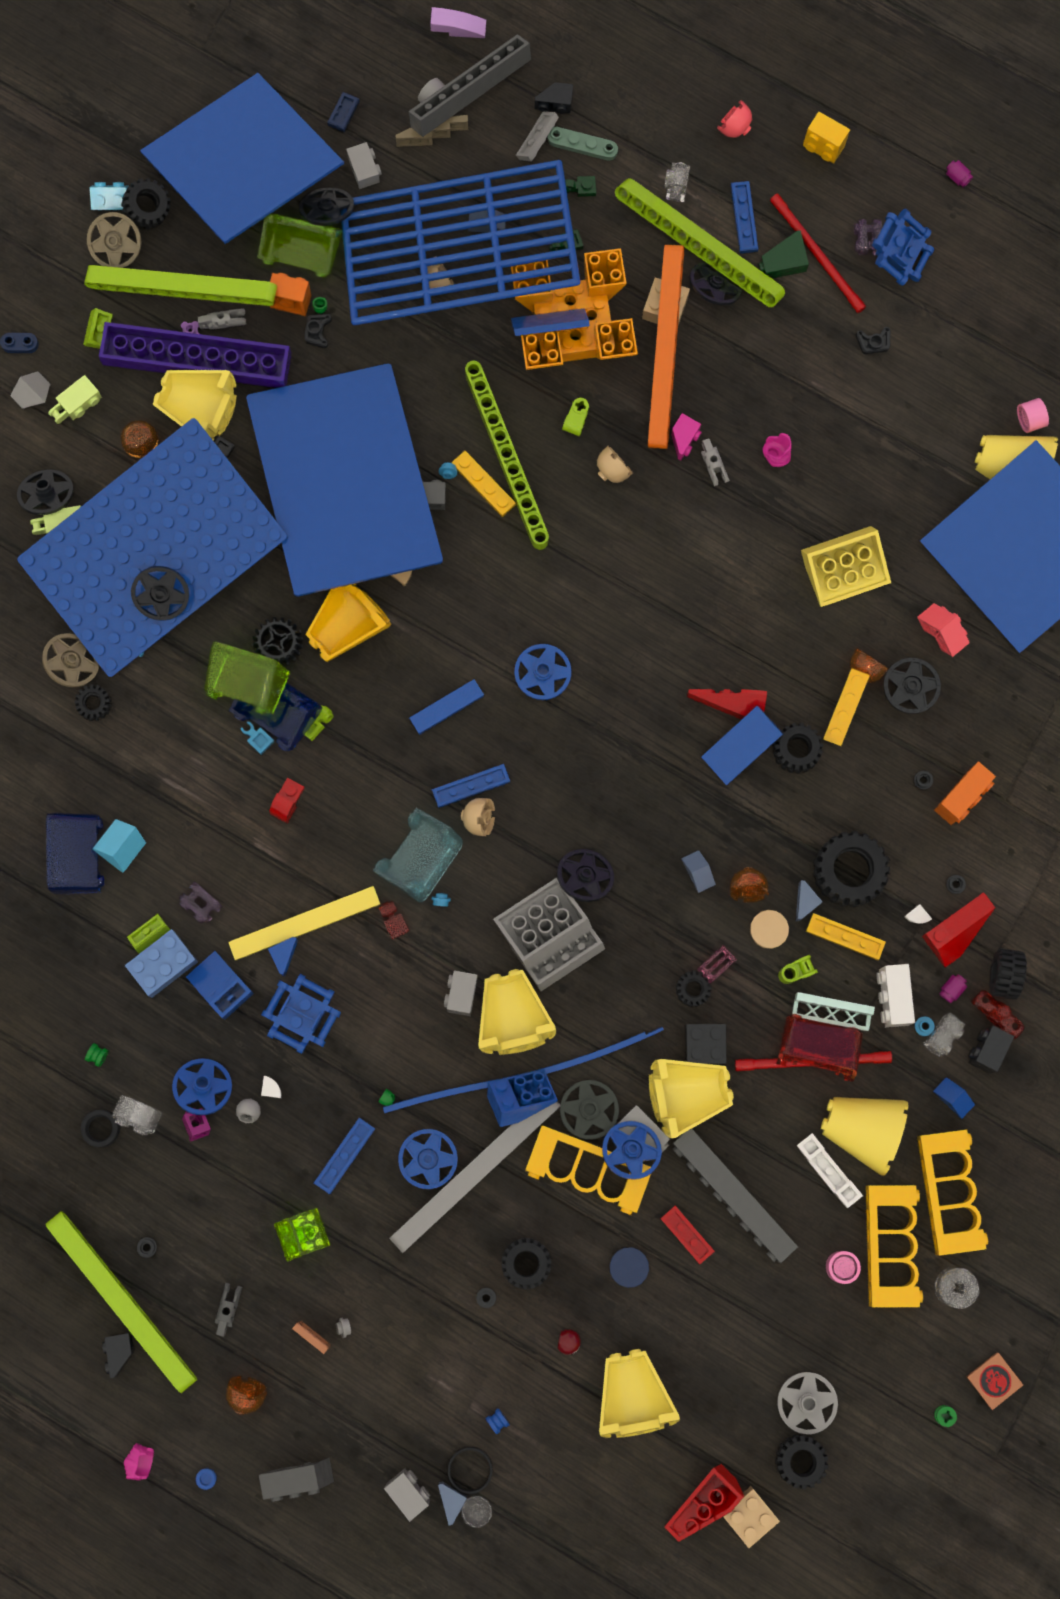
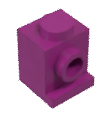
M185 1112L182 1121L189 1135L190 1142L208 1136L211 1128L206 1116ZM196 1122L198 1126L193 1127L192 1123Z

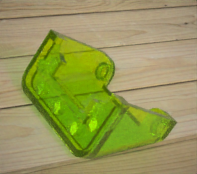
M271 213L264 218L257 258L262 259V263L273 265L274 262H281L310 269L316 272V276L326 278V275H330L342 236V229L314 225L305 220Z
M214 641L210 650L204 690L210 698L217 699L218 697L226 696L251 704L255 707L254 710L260 714L265 715L266 712L273 714L290 672L279 662L269 657Z

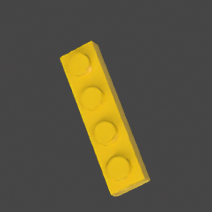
M466 451L451 462L456 466L457 471L501 517L516 506V502Z
M851 668L823 737L824 740L839 746L842 745L870 676L869 674Z
M815 913L812 914L806 929L807 933L875 960L880 959L886 943L883 940Z

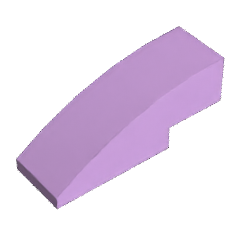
M432 7L431 31L449 32V36L485 38L486 20L465 12Z

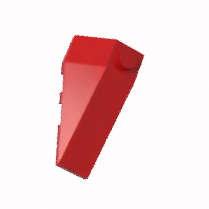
M689 689L687 697L742 720L756 706H759L763 712L765 711L767 691L741 689V692L734 693L730 689H724V691L715 693V690Z
M983 892L922 936L944 968L962 956L995 909V906Z
M722 1464L714 1467L670 1519L665 1528L680 1542L732 1512L745 1497L737 1479Z

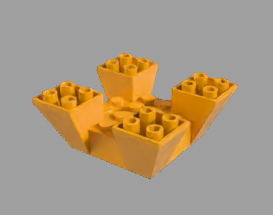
M621 248L584 253L585 280H580L578 286L515 297V300L533 312L534 315L585 308L587 316L594 318V320H589V327L521 335L526 370L563 365V362L588 358L604 360L638 355L632 318L611 321L608 301L626 285ZM548 261L511 266V274L548 268ZM550 275L514 281L513 287L517 289L551 283ZM572 302L573 305H567L566 303ZM572 337H578L579 340H573Z

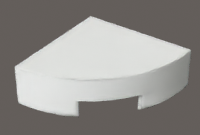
M920 904L904 916L908 921L917 924L927 923L932 920Z
M264 1076L261 1096L281 1098V1090L278 1084L273 1079Z

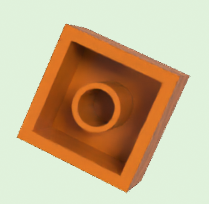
M272 273L270 282L277 285L274 305L270 306V308L306 316L312 297L309 281L301 277L292 278L284 273Z

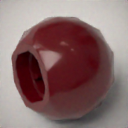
M571 1329L561 1331L557 1349L565 1355H571L578 1351L581 1345L579 1334Z

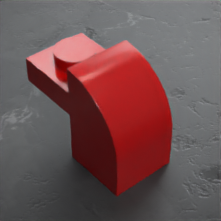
M287 778L271 804L270 815L288 824L305 787Z

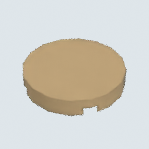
M773 910L760 912L753 918L750 924L752 939L762 948L773 949L779 947L785 942L789 933L787 920L782 914Z

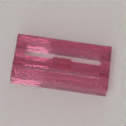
M723 945L697 970L699 972L702 971L704 973L703 977H707L709 979L708 982L711 984L737 959ZM724 952L725 955L709 970L705 968L720 953ZM726 958H729L730 961L713 976L711 972Z

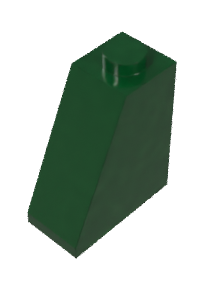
M796 231L762 255L760 263H758V269L770 278L807 272L809 263L801 231Z

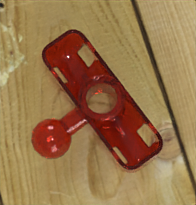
M986 990L979 991L971 1000L972 1004L984 1013L993 1025L1013 1035V1040L1017 1039L1024 1031V1024L1012 1014L1010 1007L1001 1001H997ZM984 995L989 999L987 1003L982 1001ZM1014 1022L1018 1025L1015 1030L1012 1028Z

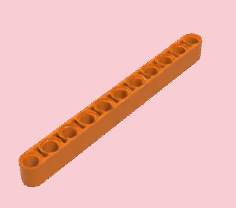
M684 245L664 246L648 448H668Z

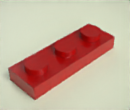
M676 1206L672 1207L660 1218L699 1264L715 1252Z

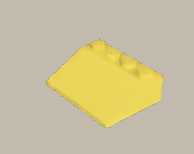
M871 526L801 550L805 568L820 607L891 583L878 530Z

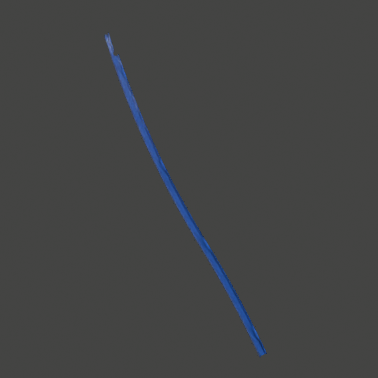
M663 1027L657 1028L647 1035L645 1032H642L595 1052L526 1073L545 1070L546 1074L562 1070L634 1044L664 1029ZM509 1077L418 1096L390 1106H384L383 1110L384 1113L450 1095L488 1088L489 1082Z

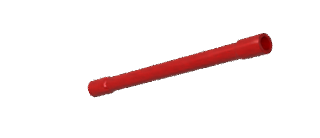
M778 193L770 199L773 206L782 214L795 232L801 231L803 243L843 292L857 313L863 311L866 308L864 302L854 293L790 211Z
M891 1051L865 1054L736 1059L735 1071L862 1063H892Z

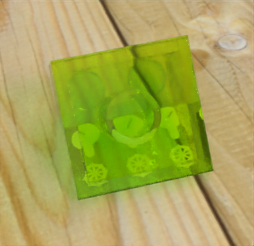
M317 1208L274 1223L287 1262L330 1246Z

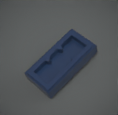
M342 92L327 122L328 126L345 132L360 102L359 98Z

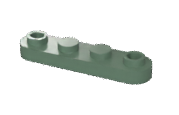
M553 127L547 136L548 143L553 147L610 161L615 159L618 154V146L614 141Z

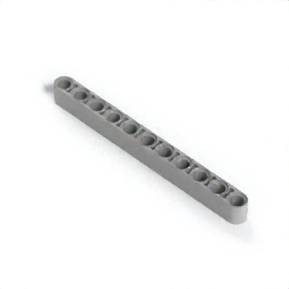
M557 1101L525 1120L510 1125L389 1239L404 1253L561 1106L560 1103Z

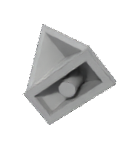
M37 371L21 376L10 396L24 410L26 407L45 403L51 384Z

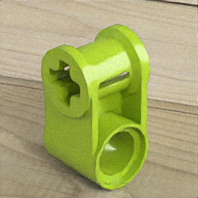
M577 398L574 400L563 424V431L580 436L589 408L586 399ZM580 406H582L583 409H581V411H578L577 409Z
M807 955L783 967L778 974L780 981L784 984H791L818 973L811 963V956ZM785 970H790L793 973L792 979L785 977Z

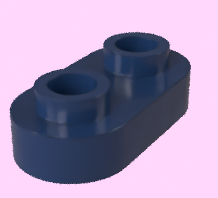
M6 333L0 339L3 350L8 353H33L39 346L36 336L32 333ZM26 340H31L29 344L25 343Z

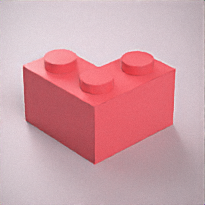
M933 603L917 617L923 630L934 636L940 649L948 655L955 656L969 644L966 636L967 632L961 626L960 617L956 613L952 614L944 606L940 607Z

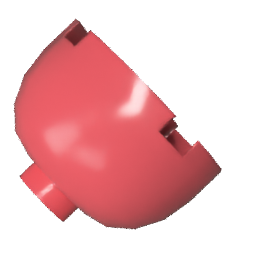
M742 100L738 102L740 106L737 108L733 106L721 120V123H724L722 127L719 125L717 127L727 137L737 138L741 134L745 136L752 128L750 126L752 112Z

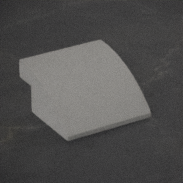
M557 878L493 919L540 991H543L605 950L603 942L592 929L588 917L574 898L564 892Z

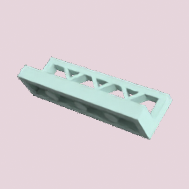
M797 992L791 1017L869 1031L871 1016L874 1015L875 1007ZM798 1002L806 1004L811 1011L805 1015L798 1014ZM819 1007H825L829 1015L825 1018H819L815 1010ZM839 1010L844 1011L849 1017L844 1022L838 1021L834 1016ZM858 1014L867 1015L865 1026L857 1025L853 1017Z

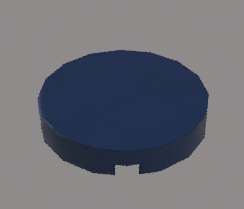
M632 1247L622 1248L612 1256L610 1274L619 1285L626 1288L636 1287L647 1278L649 1262L640 1250Z

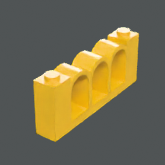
M543 1125L541 1126L525 1171L529 1172L527 1176L539 1180V1177L544 1178L546 1173L549 1179L559 1183L571 1179L574 1188L580 1192L588 1193L596 1189L600 1198L606 1202H618L617 1206L621 1207V1212L629 1215L632 1212L637 1213L650 1175L637 1180L627 1179L622 1193L617 1198H608L601 1191V1182L607 1168L604 1161L595 1185L587 1189L582 1188L575 1181V1172L583 1150L603 1158L602 1148ZM557 1141L579 1148L570 1174L561 1179L554 1177L549 1171V1162ZM643 1164L642 1173L651 1167Z
M967 1130L917 1136L935 1254L940 1256L985 1250L986 1245H988V1237L983 1229H979L981 1225L980 1212L975 1206L971 1205L976 1198L977 1189L975 1183L966 1177L972 1169V1159L967 1151H965L970 1150V1145H972L971 1134ZM956 1152L962 1156L964 1168L961 1173L955 1176L935 1178L932 1154ZM961 1180L966 1183L969 1195L964 1202L939 1206L936 1182ZM964 1207L972 1213L973 1223L968 1230L944 1233L940 1210Z
M916 1185L866 1186L869 1307H920V1303L923 1302V1292L919 1290L918 1286H915L919 1277L918 1268L910 1261L918 1250L917 1240L910 1233L917 1222L916 1211L912 1206H917V1202L920 1200L919 1190H916ZM877 1206L904 1207L909 1213V1223L906 1227L899 1230H878ZM878 1234H903L910 1241V1251L906 1256L900 1258H879ZM879 1262L905 1263L911 1270V1279L903 1286H879Z

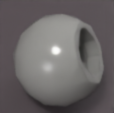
M251 1098L243 1099L236 1107V1116L244 1123L255 1122L261 1114L260 1105Z

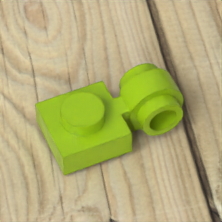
M320 705L315 711V717L309 714L297 727L311 741L325 728L321 722L329 723L334 716L327 706Z

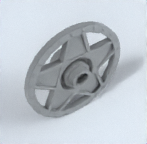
M801 1372L791 1376L784 1382L778 1394L777 1405L779 1414L788 1427L798 1433L815 1434L826 1429L834 1420L838 1408V1399L833 1386L827 1379L816 1373ZM804 1377L800 1390L787 1388L794 1380ZM815 1378L825 1383L830 1392H818ZM782 1398L793 1406L787 1418L783 1411ZM833 1404L831 1415L825 1422L822 1409ZM807 1419L815 1429H802L796 1427V1425Z

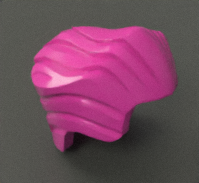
M780 433L779 436H769L764 444L763 455L772 467L784 466L791 460V439L785 433Z
M138 1443L133 1446L124 1460L126 1479H147L154 1457V1450L152 1448H147Z

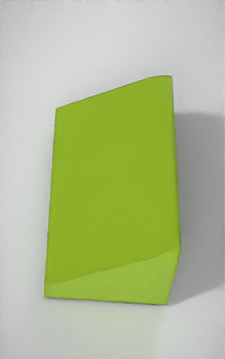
M97 308L91 311L83 345L100 349L105 322L111 323L113 314Z
M156 914L127 936V938L140 954L170 931V928L160 915Z

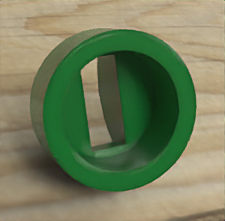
M323 297L315 298L313 300L314 311L319 314L324 313L327 310V300Z
M386 1088L378 1102L382 1105L390 1106L393 1104L395 1096Z

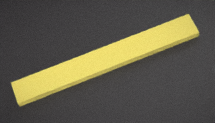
M374 886L228 943L236 961L273 947L291 937L296 938L381 904Z

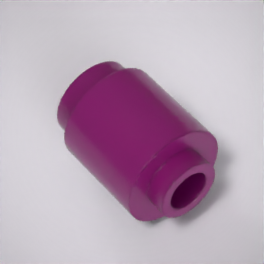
M953 160L946 168L948 170L946 175L963 188L973 178L971 171L959 160L957 162Z
M959 974L957 976L952 975L941 987L939 995L951 1004L966 990L967 986L965 983L967 981Z

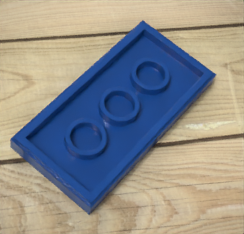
M585 308L511 318L515 336L590 326Z
M756 706L702 756V759L725 785H728L776 742L783 733L763 710Z

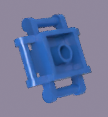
M903 209L898 217L896 214L888 212L885 217L886 221L877 239H874L872 246L877 250L875 254L878 256L875 264L879 268H884L897 279L896 282L901 286L906 284L908 277L915 282H919L922 276L921 272L929 256L935 250L932 246L925 243L926 239L931 235V230L928 227L922 226L910 215L911 213L907 209ZM906 221V222L909 223L911 226H908V227L905 226V225H904V222ZM920 251H922L923 254H922V256H921V258H920V260H919V262H918V264H917L915 270H913L912 267H913V265H914V263H915V261H916V259H917V257H918Z
M302 974L298 976L293 987L279 980L274 996L267 1009L263 1010L261 1014L274 1022L267 1036L286 1043L297 1049V1052L300 1054L304 1052L309 1041L323 1047L326 1043L324 1040L333 1023L341 1014L340 1011L328 1006L335 991L327 990L306 979V976ZM301 986L325 997L323 1002L299 991ZM284 991L290 992L278 1016L273 1015ZM325 1013H330L318 1037L313 1036ZM282 1026L303 1037L302 1042L278 1031L279 1027Z

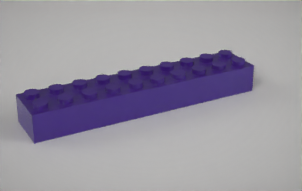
M105 322L99 359L102 365L159 373H166L167 370H228L233 374L236 383L280 388L287 385L291 350L290 346Z

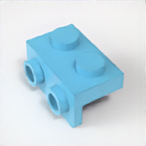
M95 182V185L90 187L91 210H123L121 202L129 186L124 185V182H113V185H106V182Z

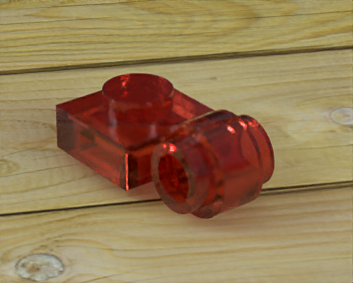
M393 901L382 903L379 910L383 918L386 916L389 918L384 924L392 940L409 932L401 913L394 916V912L397 909Z

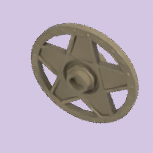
M109 212L97 217L90 225L87 233V246L93 259L100 265L125 268L132 264L140 253L141 234L135 222L128 216L117 212ZM115 216L123 219L113 226L105 218ZM97 225L101 236L92 242V233ZM131 226L136 233L137 243L127 237ZM106 252L109 264L102 261L95 253ZM123 252L134 253L128 261L120 264Z
M70 633L60 634L50 639L42 653V663L46 673L55 682L66 687H81L91 682L98 672L99 664L95 659L92 662L84 656L87 650L75 634ZM61 639H74L77 642L69 646ZM52 645L56 656L47 661V652ZM52 671H63L66 681L57 677ZM80 672L92 673L87 679L78 682Z

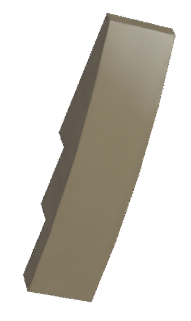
M468 115L452 116L424 137L412 128L396 134V146L433 145L432 138H451L450 131L468 130Z

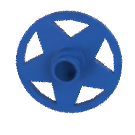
M548 644L533 645L524 650L518 657L514 671L515 680L518 687L527 696L537 700H549L559 696L567 688L571 679V665L567 656L557 647ZM536 649H545L540 658L528 653ZM555 653H558L563 658L566 667L555 664ZM520 663L528 670V673L521 680L519 679ZM566 678L563 686L554 693V681ZM539 686L544 695L534 694L527 689Z
M195 1059L184 1064L175 1074L172 1084L173 1096L177 1104L191 1114H212L220 1110L228 1102L232 1091L231 1077L220 1063L210 1059ZM203 1064L198 1073L186 1070L193 1065ZM214 1067L223 1073L226 1080L214 1078ZM178 1079L187 1087L180 1097L177 1092ZM227 1091L224 1099L216 1106L215 1095ZM199 1101L205 1110L193 1109L187 1105Z
M626 1121L615 1125L608 1131L603 1141L602 1154L606 1165L616 1175L625 1179L637 1180L650 1175L657 1168L661 1159L662 1149L657 1135L651 1128L639 1122ZM626 1126L637 1127L630 1135L619 1130ZM647 1133L654 1140L656 1148L645 1144ZM609 1138H611L617 1148L608 1155L607 1144ZM655 1160L652 1167L642 1173L643 1161ZM626 1163L630 1174L621 1172L615 1165Z
M433 1129L419 1130L411 1134L403 1142L398 1156L399 1168L404 1178L412 1185L422 1189H434L448 1182L456 1170L458 1161L456 1148L450 1138L444 1133ZM431 1133L425 1144L412 1140L421 1134ZM442 1138L450 1145L453 1155L440 1151ZM406 1148L413 1159L404 1168L403 1154ZM452 1166L449 1174L440 1181V1168ZM423 1173L429 1185L417 1183L410 1177Z

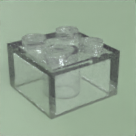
M121 1095L111 1117L116 1119L115 1123L128 1128L131 1125L134 1127L133 1131L147 1136L148 1133L154 1134L163 1112L129 1096Z

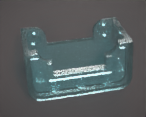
M416 808L408 818V825L412 830L392 859L383 858L379 860L373 872L414 900L423 902L461 849L463 840L451 827Z

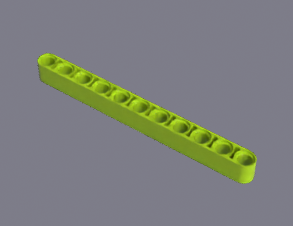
M628 178L615 189V195L618 200L679 244L684 245L686 249L764 305L774 307L785 296V290L779 283L635 180Z
M96 265L88 266L84 282L86 287L96 290L263 306L274 305L277 285L267 281Z
M470 361L465 367L467 382L530 541L534 548L542 550L548 545L549 535L482 366L477 361ZM475 369L478 373L470 374L469 371ZM478 386H483L485 389L482 391H478L475 388ZM488 402L491 406L486 408L482 404ZM496 419L498 420V422L496 424H490L489 420ZM501 435L505 439L502 441H498L495 438ZM504 452H509L511 456L509 458H505L502 456V454ZM510 469H516L518 473L513 475L510 474L508 471ZM521 485L525 489L523 491H517L515 488ZM528 502L532 506L530 508H524L522 504ZM536 519L538 524L531 525L529 520ZM537 536H543L545 540L543 542H537L535 538Z
M60 1211L45 1225L172 1385L182 1394L197 1381L194 1373L63 1211Z

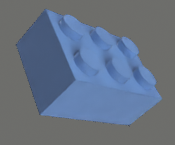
M171 929L125 966L146 994L153 998L198 963V961L176 932Z

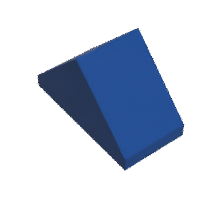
M291 937L268 949L282 976H286L298 942V939L295 937Z
M947 1077L933 1090L961 1119L975 1106L966 1091Z

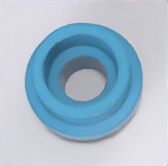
M443 463L439 468V474L445 479H452L457 476L458 471L452 463Z
M436 893V896H432L431 900H433V905L448 906L451 898L447 897L448 894Z
M920 1017L916 1020L915 1030L919 1035L928 1036L934 1031V1022L929 1017ZM922 1023L928 1024L927 1030L922 1028Z

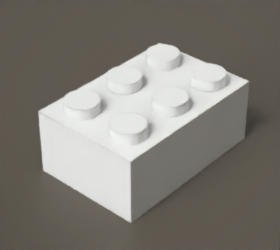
M909 964L882 967L879 969V973H877V983L881 984L879 1003L883 1004L881 1022L885 1023V1028L914 1024Z

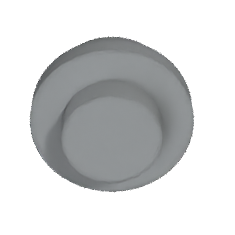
M339 1318V1322L336 1323L337 1334H341L342 1338H346L347 1335L351 1334L348 1318Z

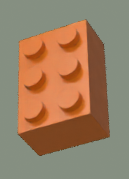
M978 761L934 811L950 825L955 822L960 823L969 814L970 811L967 809H972L982 799L980 794L984 795L995 784L992 781L996 776Z

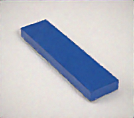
M749 181L731 183L740 254L758 252Z
M475 679L409 719L420 735L484 697V694Z
M504 764L434 788L432 792L438 808L508 784L510 779Z
M358 1118L314 1184L328 1194H331L375 1128L361 1118Z

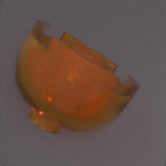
M136 420L127 424L122 430L121 443L129 456L142 459L159 445V437L151 424L146 421Z
M859 648L855 650L850 659V669L853 668L869 674L870 676L867 681L869 683L880 680L888 670L886 666Z
M746 867L734 874L730 882V895L736 901L740 898L744 899L743 902L746 903L757 902L765 899L764 895H769L767 878L762 872L752 867Z
M235 1376L229 1379L227 1385V1403L236 1413L241 1415L257 1411L263 1405L267 1395L265 1385L250 1377L246 1381L241 1380L242 1376Z

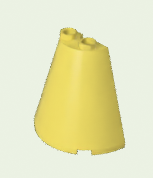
M167 370L161 380L163 388L161 392L155 394L153 405L180 426L195 418L214 441V437L220 436L227 428L235 409L237 395L234 394L236 381L233 374L228 370Z
M983 435L980 442L982 452L977 453L974 463H977L975 470L985 477L992 479L1035 440L1054 459L1058 443H1055V441L1057 442L1058 438L1051 436Z
M514 969L509 971L507 976L501 977L500 974H494L485 979L478 1044L479 1049L484 1053L492 1054L493 1051H498L499 1055L524 1052L545 1044V1039H552L556 1034L554 1023L523 970Z
M666 1059L655 1060L652 1063L651 1070H653V1074L649 1075L651 1104L657 1122H662L664 1127L661 1130L667 1137L676 1138L733 1105V1092L727 1087L730 1074L726 1066Z
M845 1097L830 1099L826 1109L830 1111L828 1119L824 1118L821 1124L822 1135L879 1175L885 1176L890 1169L888 1162L894 1160L907 1119V1114H904V1110H908V1102L905 1100Z
M641 1349L629 1351L628 1356H621V1353L611 1354L610 1358H606L599 1428L601 1437L610 1438L611 1434H616V1438L646 1434L664 1429V1424L666 1423L672 1426L680 1421L679 1414L646 1351L641 1352Z

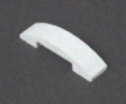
M813 1133L797 1145L821 1179L847 1208L863 1196L824 1150L825 1148Z

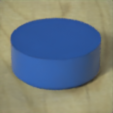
M204 1468L196 1475V1484L204 1490L212 1488L217 1480L216 1473L210 1468Z

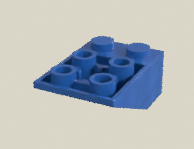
M216 951L186 976L224 1020L254 994Z
M545 1070L492 1081L488 1085L487 1098L500 1127L519 1123L558 1101Z

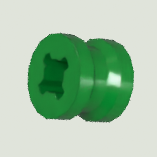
M93 1043L86 1054L85 1061H92L95 1063V1066L101 1067L109 1050L101 1049L97 1044Z
M941 1405L936 1408L934 1418L938 1424L950 1427L955 1424L957 1414L953 1408Z

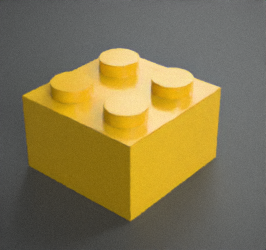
M818 112L807 129L803 146L809 152H815L820 155L825 161L835 163L846 145L850 129Z

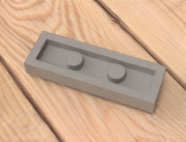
M542 112L516 154L519 160L532 161L536 157L538 150L559 118L555 112Z

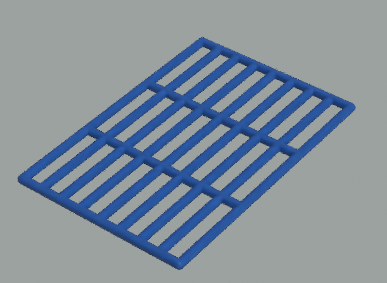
M561 160L353 197L354 205L412 195V202L352 212L347 219L341 222L352 325L573 287L580 284L567 189ZM556 168L557 175L491 186V180ZM484 182L483 189L419 200V193ZM558 183L559 190L493 201V194ZM481 196L486 197V203L421 215V207ZM557 197L561 199V204L495 216V209ZM347 208L340 210L341 216L347 211ZM413 209L414 216L349 228L350 220ZM486 210L488 212L487 218L423 229L422 222ZM558 212L563 213V219L497 231V223ZM415 224L416 231L355 242L350 241V235ZM486 225L490 227V232L424 243L425 236ZM565 226L566 234L499 246V238ZM417 238L416 246L352 257L351 250ZM491 240L492 247L426 259V251ZM567 241L568 249L501 260V253ZM418 253L419 256L417 261L353 271L354 264ZM493 255L494 262L428 274L427 266ZM567 256L570 259V264L503 275V268ZM420 268L421 275L355 287V279ZM495 270L496 277L431 289L429 286V281ZM569 271L572 273V279L505 290V283ZM422 283V290L356 301V294ZM497 285L498 292L431 303V296ZM419 298L424 299L423 306L358 317V309Z

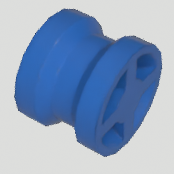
M499 1408L495 1410V1414L486 1417L487 1422L496 1434L500 1433L503 1427L510 1425Z

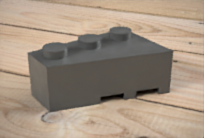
M330 1457L319 1462H307L304 1465L266 1471L259 1475L263 1500L271 1498V1502L282 1500L283 1496L289 1495V1498H296L302 1496L301 1493L308 1492V1495L320 1493L321 1488L334 1482Z

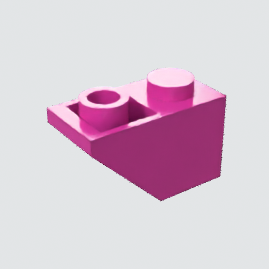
M683 413L680 415L671 433L679 460H682L684 455L686 457L689 455L693 448L690 445L693 441L697 442L702 433L700 431L701 424Z

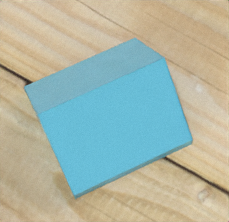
M115 819L92 850L123 873L146 842L135 826Z

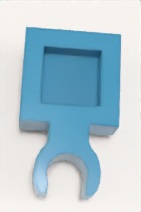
M247 722L251 726L250 730L245 731L241 727V731L243 734L250 736L247 742L262 755L275 741L261 727L256 731L253 724Z

